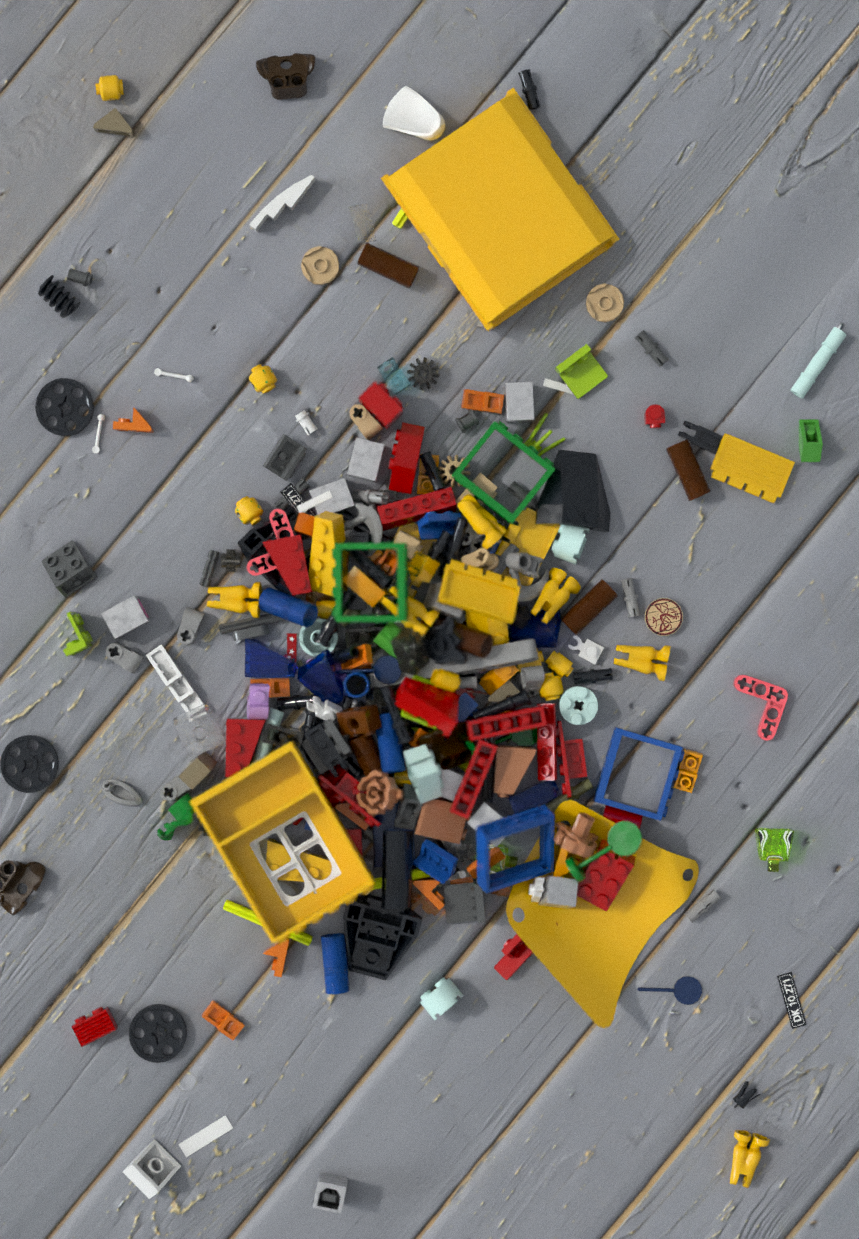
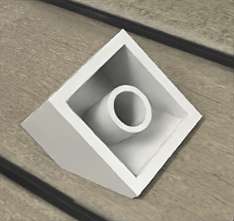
M154 1139L132 1160L123 1173L150 1199L164 1187L181 1165Z

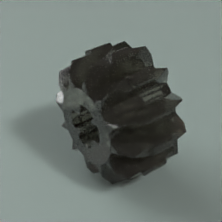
M424 357L421 364L417 358V366L413 363L410 364L414 371H407V374L414 375L409 377L408 381L416 380L413 383V387L415 388L420 384V390H423L424 384H426L429 390L431 389L429 382L434 385L437 384L433 377L439 378L440 374L433 372L439 368L438 366L431 368L434 364L433 360L426 364L427 358ZM422 369L424 370V372H429V374H427V378L425 379L422 376H418V374H420V370Z

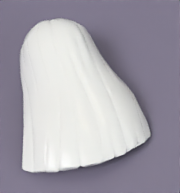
M404 86L388 104L383 117V127L431 141L438 139L443 134L445 120L421 95L411 88Z

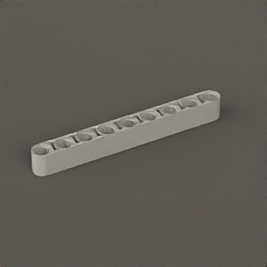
M534 639L492 646L490 653L485 658L464 652L468 657V661L463 665L454 661L436 664V661L432 658L405 663L401 665L402 673L400 678L392 684L381 683L375 677L374 672H368L370 689L372 692H378L380 689L392 685V689L399 688L405 676L412 678L414 674L430 680L432 672L440 668L462 676L534 662L538 660L536 642Z

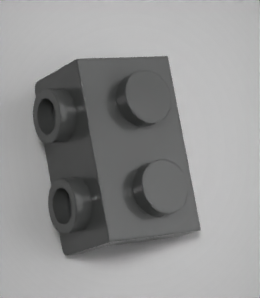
M283 434L263 467L287 481L288 478L294 475L297 464L304 459L307 448Z

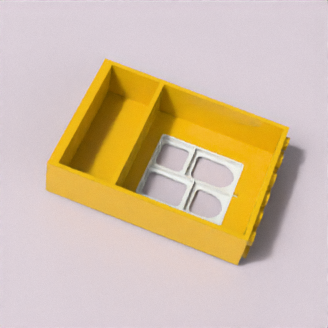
M295 741L289 742L189 801L272 944L278 942V944L283 943L289 939L292 932H295V934L300 933L306 929V924L309 922L312 924L319 922L323 919V914L326 912L330 915L339 910L340 904L343 902L347 905L356 900L357 894L362 892L364 895L373 890V885L376 882ZM303 817L306 819L314 835L304 843L293 846L284 828L293 821ZM276 833L290 855L291 861L272 871L258 850L257 843ZM315 844L321 845L332 865L330 876L323 880L313 878L300 858L302 852ZM295 868L298 869L303 877L304 889L299 895L289 896L282 891L277 879Z

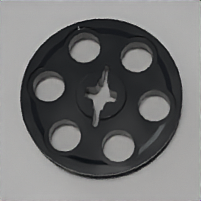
M60 378L47 383L40 390L36 399L35 410L39 422L46 430L59 436H72L83 431L90 423L94 413V402L90 392L84 385L73 379ZM56 384L63 385L64 390L61 394L57 395L54 393L53 388ZM81 388L82 396L74 398L72 395L73 389ZM44 398H48L51 401V406L48 409H43L41 406V401ZM67 402L70 408L65 410L63 414V409L60 408V405H64ZM81 406L88 407L89 412L86 416L79 415L78 410ZM51 416L57 419V424L54 427H49L47 424V419ZM69 420H74L76 423V428L72 431L66 429V423Z
M25 735L12 740L5 747L0 759V769L5 781L15 790L24 793L38 792L49 786L55 779L59 768V759L55 748L46 739L36 735ZM30 740L38 742V748L35 751L30 750L28 747ZM12 746H17L20 749L19 756L13 757L10 754ZM45 752H50L53 756V760L50 763L43 761L42 756ZM37 755V757L33 760L34 762L32 763L34 767H29L25 769V766L27 765L25 761H29ZM9 765H14L17 769L16 774L13 776L7 774L6 769ZM41 771L48 772V781L43 782L39 779ZM24 777L31 780L29 788H24L21 785V780Z
M153 1004L141 1009L135 1015L129 1027V1041L133 1050L142 1059L153 1063L166 1062L174 1058L182 1050L187 1038V1027L181 1014L174 1008L164 1004ZM147 1011L152 1012L154 1015V1019L151 1022L144 1020L143 1014ZM170 1012L173 1015V1020L170 1022L164 1021L162 1018L163 1013ZM157 1027L160 1032H163V1034L160 1035L158 1039V1044L157 1036L153 1034V1032L156 1031ZM134 1029H143L144 1036L142 1038L135 1037ZM173 1029H180L182 1037L179 1039L172 1036ZM145 1045H151L153 1047V1053L151 1055H147L143 1052V1047ZM164 1045L171 1046L172 1054L165 1055L162 1052V1047Z

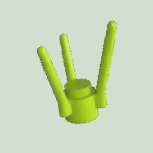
M547 413L540 419L528 440L523 443L527 447L531 445L538 450L539 453L537 455L540 457L565 441L563 437L541 450L542 447L540 445L552 434V430H549L537 442L533 440L547 418Z

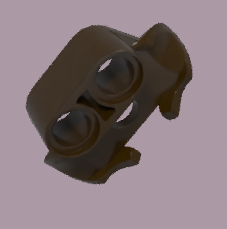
M295 53L290 56H271L256 61L257 71L261 77L268 81L273 98L283 100L300 98L306 95L307 77L314 70L315 55ZM283 62H290L292 66L289 69H283L281 64Z
M465 721L457 722L451 736L447 739H444V731L439 728L418 738L420 746L426 744L428 751L432 750L435 762L443 770L465 764L472 756L471 751L465 745L466 740H469Z
M6 860L0 865V880L3 883L0 889V904L9 914L14 916L28 904L26 900L33 890L37 891L46 872L44 865L34 861L24 864L11 860ZM11 864L14 866V871L12 874L9 873V867ZM21 883H25L28 887L25 894H21L18 891Z

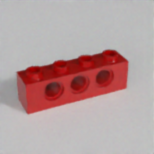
M452 487L378 506L377 513L380 516L383 531L418 522L428 512L435 511L437 514H442L446 511L456 512L457 504Z
M541 705L465 721L470 741L547 725L544 708Z
M482 739L478 740L450 807V812L466 819L469 818L498 748L497 745Z

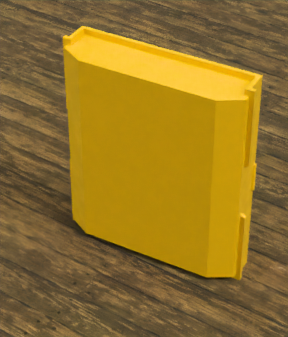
M514 87L507 91L503 99L390 176L386 174L381 177L386 188L427 243V247L439 265L442 268L444 267L452 282L488 332L610 249L619 240V237L584 187L577 184L551 147V140Z

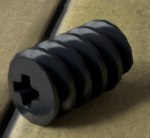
M51 275L40 286L38 295L40 297L44 296L43 300L45 302L50 301L49 306L55 307L54 311L57 313L61 312L60 317L65 318L78 308L80 302L74 304L76 298L72 297L69 299L70 292L63 293L65 287L58 288L59 281L57 280L53 283L54 276Z

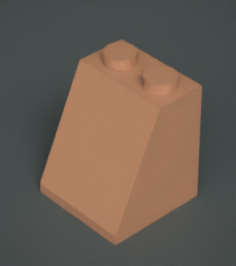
M497 745L493 792L497 793V797L508 798L509 794H514L536 754L534 747Z
M439 797L423 803L420 810L415 834L460 844V840L465 839L467 829H464L466 821L469 822L472 811L469 818L466 819L450 812L453 802L451 800Z

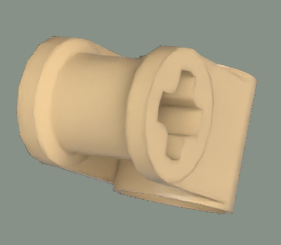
M356 404L352 406L350 417L369 441L383 428L363 405ZM356 408H357V410L362 409V410H363V412H362V416H363V417H362V418H359L358 416H357V417H354V416H353V415L355 414L354 409H356Z
M480 548L473 553L464 555L461 558V562L465 563V570L469 564L482 568V574H484L486 570L491 571L498 566L499 558L496 554L489 553L487 549Z

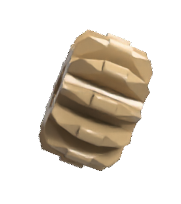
M450 455L447 456L449 463L442 460L441 463L446 467H439L440 471L445 472L440 474L441 478L447 477L443 483L446 485L451 480L450 486L452 488L454 487L455 480L451 478L452 474L449 473V470L451 471L450 467L454 466L457 469L465 459L462 458L458 462V455H455L454 461H452ZM463 470L461 474L470 475L471 472Z

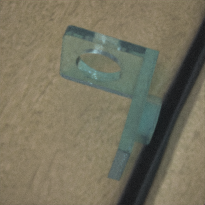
M393 357L377 367L381 376L395 395L411 385ZM392 364L391 369L384 371L386 366Z

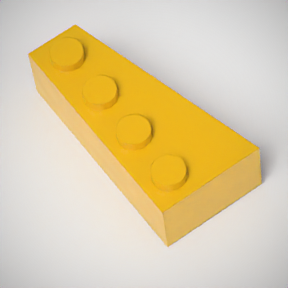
M324 511L315 516L309 565L311 590L332 596V588L335 587V579L332 578V568L335 567V559L332 558V548H335V543H344L345 540L343 515ZM343 550V578L348 573L346 565L347 552ZM343 582V589L347 591L348 585Z

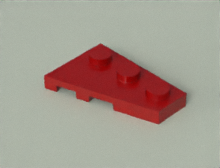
M301 535L263 542L292 595L312 592Z

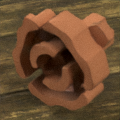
M373 770L368 776L363 777L357 786L358 790L367 791V794L358 793L357 800L359 805L364 807L372 817L376 814H385L386 810H391L395 803L403 799V791L396 786L394 778L388 777V773L379 772L378 770Z
M579 812L573 827L558 821L555 827L559 828L554 838L555 843L561 844V848L583 857L593 856L597 847L595 841L598 840V836L589 831L595 819L586 813Z

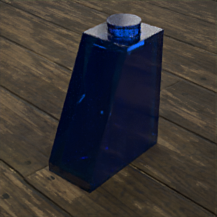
M560 609L547 624L541 621L546 613L544 610L539 611L536 616L530 614L515 619L510 624V628H508L510 643L534 639L537 648H557L562 622L560 619L562 618Z
M245 639V677L295 678L297 672L295 658L257 639Z
M326 648L298 669L297 680L312 694L319 697L321 702L324 703L326 700L338 704L343 699L344 685L337 672L338 670L330 650Z
M542 780L514 792V794H510L508 799L514 813L517 814L533 809L558 797L556 792L559 789L555 781Z

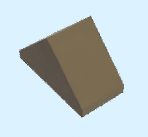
M116 108L102 117L93 126L96 132L134 137L133 130Z
M508 680L488 697V701H502L509 694L512 696L519 693V690Z
M202 750L178 777L193 790L212 771L217 762L206 751Z

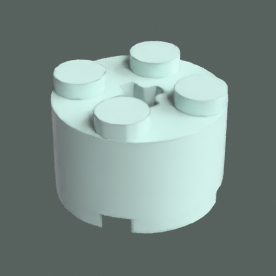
M560 525L558 531L560 538L554 541L551 549L554 557L576 565L577 560L575 558H580L587 540L585 533L589 534L590 529Z
M316 618L312 626L308 628L302 626L300 630V645L311 656H326L337 646L338 632L332 636L329 648L314 641V634H319L322 629V623L327 621L326 619Z
M572 686L567 688L560 696L558 703L559 712L569 723L583 725L595 717L598 711V701L591 690L582 686ZM575 701H582L581 710L573 708Z
M443 977L435 984L437 988L433 992L428 990L420 997L422 1000L420 1004L434 1021L438 1018L436 1016L437 1013L441 1016L458 1001L456 999L457 996L460 998L464 996L450 978L446 980Z

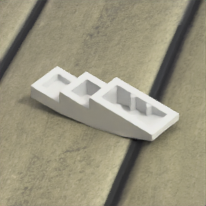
M310 175L276 196L249 224L250 227L257 232L268 217L275 222L285 207L293 211L315 182V177Z
M162 644L146 655L191 720L207 710L201 698Z

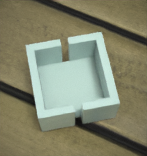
M426 744L404 751L408 778L415 789L420 803L442 797L441 788H444L441 777H439L442 775L439 764L435 765L434 763L435 757L432 750L428 751Z

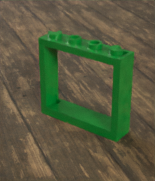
M494 421L451 475V478L512 525L554 472L555 468L553 467L554 463L548 458L542 459L537 455L539 451L533 446L527 447L523 444L524 440L519 435L509 433L507 431L509 428L504 423ZM495 430L547 470L513 514L461 474Z
M335 543V548H332V558L335 559V567L332 568V578L335 579V587L332 588V596L335 598L332 615L333 618H336V622H408V543ZM343 549H397L398 616H343Z

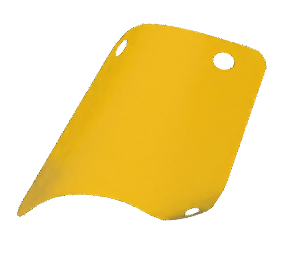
M572 800L562 802L553 813L554 838L557 834V827L555 825L558 821H568L571 827H573L579 812L593 817L595 820L589 832L598 836V840L595 841L597 846L601 839L608 842V833L611 827L616 824ZM540 836L525 863L540 858ZM643 838L640 848L632 854L636 857L634 867L607 912L578 896L576 907L567 909L541 906L538 902H531L532 895L528 894L529 885L533 883L535 878L514 884L507 901V918L513 930L592 1021L601 1028L611 1026L622 986L637 956L657 928L689 898L698 879L699 867L695 860L666 851ZM554 841V862H555L556 855H557L558 848H559V845L556 844L555 841ZM575 853L570 855V857L578 858L580 863L590 858ZM686 869H692L693 877L690 881L683 879V873ZM550 872L538 877L545 878L553 876V874ZM570 872L561 876V878L575 879ZM515 908H521L524 911L525 916L522 922L514 920L513 911Z

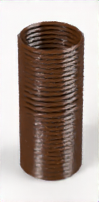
M366 243L357 263L359 266H363V268L373 271V273L375 272L380 276L382 275V277L384 276V278L386 277V279L388 278V280L390 279V281L392 280L410 289L419 270V266L417 267V265L407 260H402V258L400 259V257L398 258V256L396 257V255L386 252L379 247L377 248L370 243Z
M688 439L666 448V452H668L667 454L671 459L670 461L680 479L679 481H681L680 483H682L681 485H683L682 487L689 499L688 501L711 492Z
M601 579L597 585L592 587L560 619L575 635H578L618 595Z
M440 617L436 620L434 626L442 625L446 618ZM458 622L456 623V632L462 637V643L458 644V649L477 657L485 658L492 649V636Z
M361 733L359 736L349 737L347 742L365 777L373 770L382 772L379 749L372 735L364 736Z

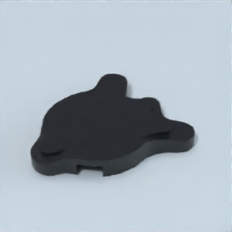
M448 617L442 625L429 628L426 631L425 638L417 646L418 653L427 658H432L436 661V664H445L450 661L460 665L467 663V655L457 647L458 644L462 643V637L456 632V619Z

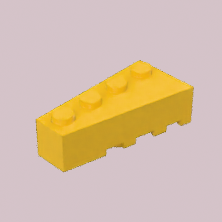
M269 838L267 840L266 863L270 870L275 871L289 863L291 857L283 843ZM307 850L300 854L302 862L313 878L323 880L330 876L332 865L328 857L317 855ZM295 868L277 879L304 882L300 872Z

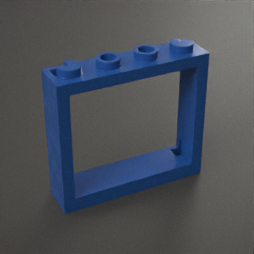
M615 727L593 799L594 802L661 821L662 817H666L668 811L666 803L667 799H671L674 788H671L673 780L676 781L679 770L677 765L678 762L683 760V747ZM622 736L674 751L656 813L604 798Z
M546 805L476 826L477 884L486 894L554 871V814ZM540 826L539 859L493 874L489 873L490 841Z

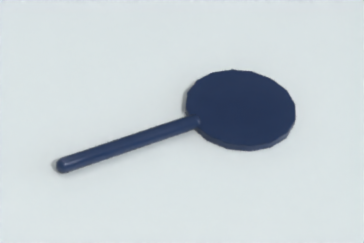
M386 655L376 660L373 669H342L337 672H374L378 681L384 684H392L400 678L402 668L396 658Z
M690 976L678 979L674 988H637L638 991L674 992L677 1001L686 1005L697 1002L702 994L701 984L697 979Z

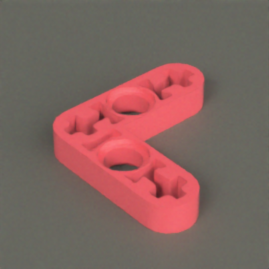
M282 509L273 510L270 513L269 519L276 538L280 539L279 534L282 530H288L290 535L294 536L285 511ZM275 512L283 514L282 524L286 522L288 527H281L279 530H276L275 526H279L277 520H273ZM267 553L251 559L247 564V571L251 575L257 576L277 569V567L269 564L268 558L270 555ZM261 558H265V564L269 569L265 570L264 566L259 568V572L250 569L253 566L252 562L260 564L263 562Z
M738 675L733 682L736 690L767 701L757 733L763 740L773 739L788 699L787 691L782 687L747 675ZM745 678V682L752 684V680L755 681L751 692H748L750 688L743 686L741 689L740 684H737L738 680ZM758 684H763L766 687L763 695H758L755 691ZM770 686L773 687L772 692L778 693L781 690V694L784 695L783 699L779 698L776 701V697L773 695L767 698ZM771 708H775L778 712V716L775 719H770L767 715L768 710ZM765 719L769 722H775L774 726H769L771 735L766 737L762 733V729H766L768 723H764Z

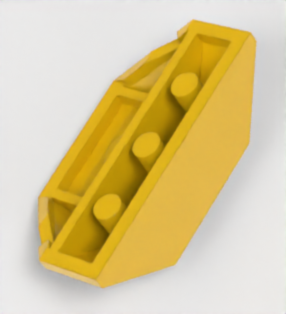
M465 610L467 626L491 635L493 638L492 646L509 643L506 622Z

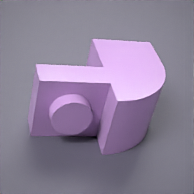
M250 683L249 696L247 698V719H268L269 684Z

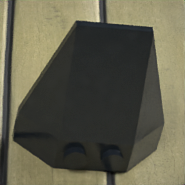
M558 450L553 465L555 470L546 480L537 503L535 524L587 527L594 531L609 532L610 509L596 454Z
M293 509L286 513L292 530H294L298 514ZM283 514L273 519L279 523V526H275L276 530H279L281 527H288L286 522L282 524ZM265 522L251 529L238 542L248 562L253 558L268 553L263 542L277 539L271 522ZM282 530L279 534L280 539L291 536L288 530ZM293 531L294 536L301 535L309 574L312 538H310L311 536ZM269 556V564L272 566H276L271 556ZM261 558L263 562L260 564L252 562L253 567L258 572L262 566H264L265 570L269 569L265 564V558ZM278 569L261 574L276 589L293 596Z
M369 894L357 896L356 900L346 905L343 915L349 971L386 980L417 938L422 917L412 909L381 908V897Z

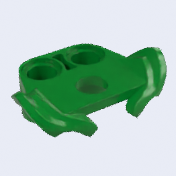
M188 793L168 809L176 820L164 824V828L167 829L165 832L160 828L157 830V836L161 840H171L176 827L192 823V814L195 810L189 802L193 798Z

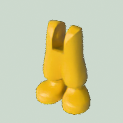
M471 494L465 495L458 503L457 507L474 531L479 535L485 534L486 537L482 542V548L489 549L507 531L503 525L497 522L496 517L485 510Z
M558 568L550 569V581L545 583L539 598L530 612L536 616L541 609L546 611L544 618L541 620L545 624L569 600L570 594H577L581 590L578 581L571 576L567 578L563 587L559 589V585L564 581L567 573Z
M255 582L252 588H248L245 585L208 587V594L220 595V601H207V607L241 614L249 611L253 618H259L261 612L259 601L249 602L245 601V599H259L262 593L261 582Z
M392 586L389 591L397 598V588ZM408 596V622L401 623L406 628L413 629V638L418 641L427 631L428 627L420 623L416 617L421 618L428 626H431L440 612L437 610L427 611L424 604ZM383 597L380 602L395 616H398V602L394 605L392 601Z
M616 645V651L629 653L628 660L614 658L613 664L643 674L655 673L659 681H665L667 664L653 663L652 660L668 663L671 646L665 645L661 650H656L652 646Z
M735 1130L734 1137L738 1140V1143L733 1149L730 1184L736 1185L739 1175L743 1174L742 1185L745 1188H749L761 1159L760 1147L768 1146L770 1139L757 1133H752L751 1137V1133L748 1131ZM751 1139V1145L749 1149H747V1144Z

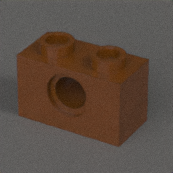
M377 705L351 707L336 713L341 735L356 737L363 733L364 736L375 734V730L382 728Z

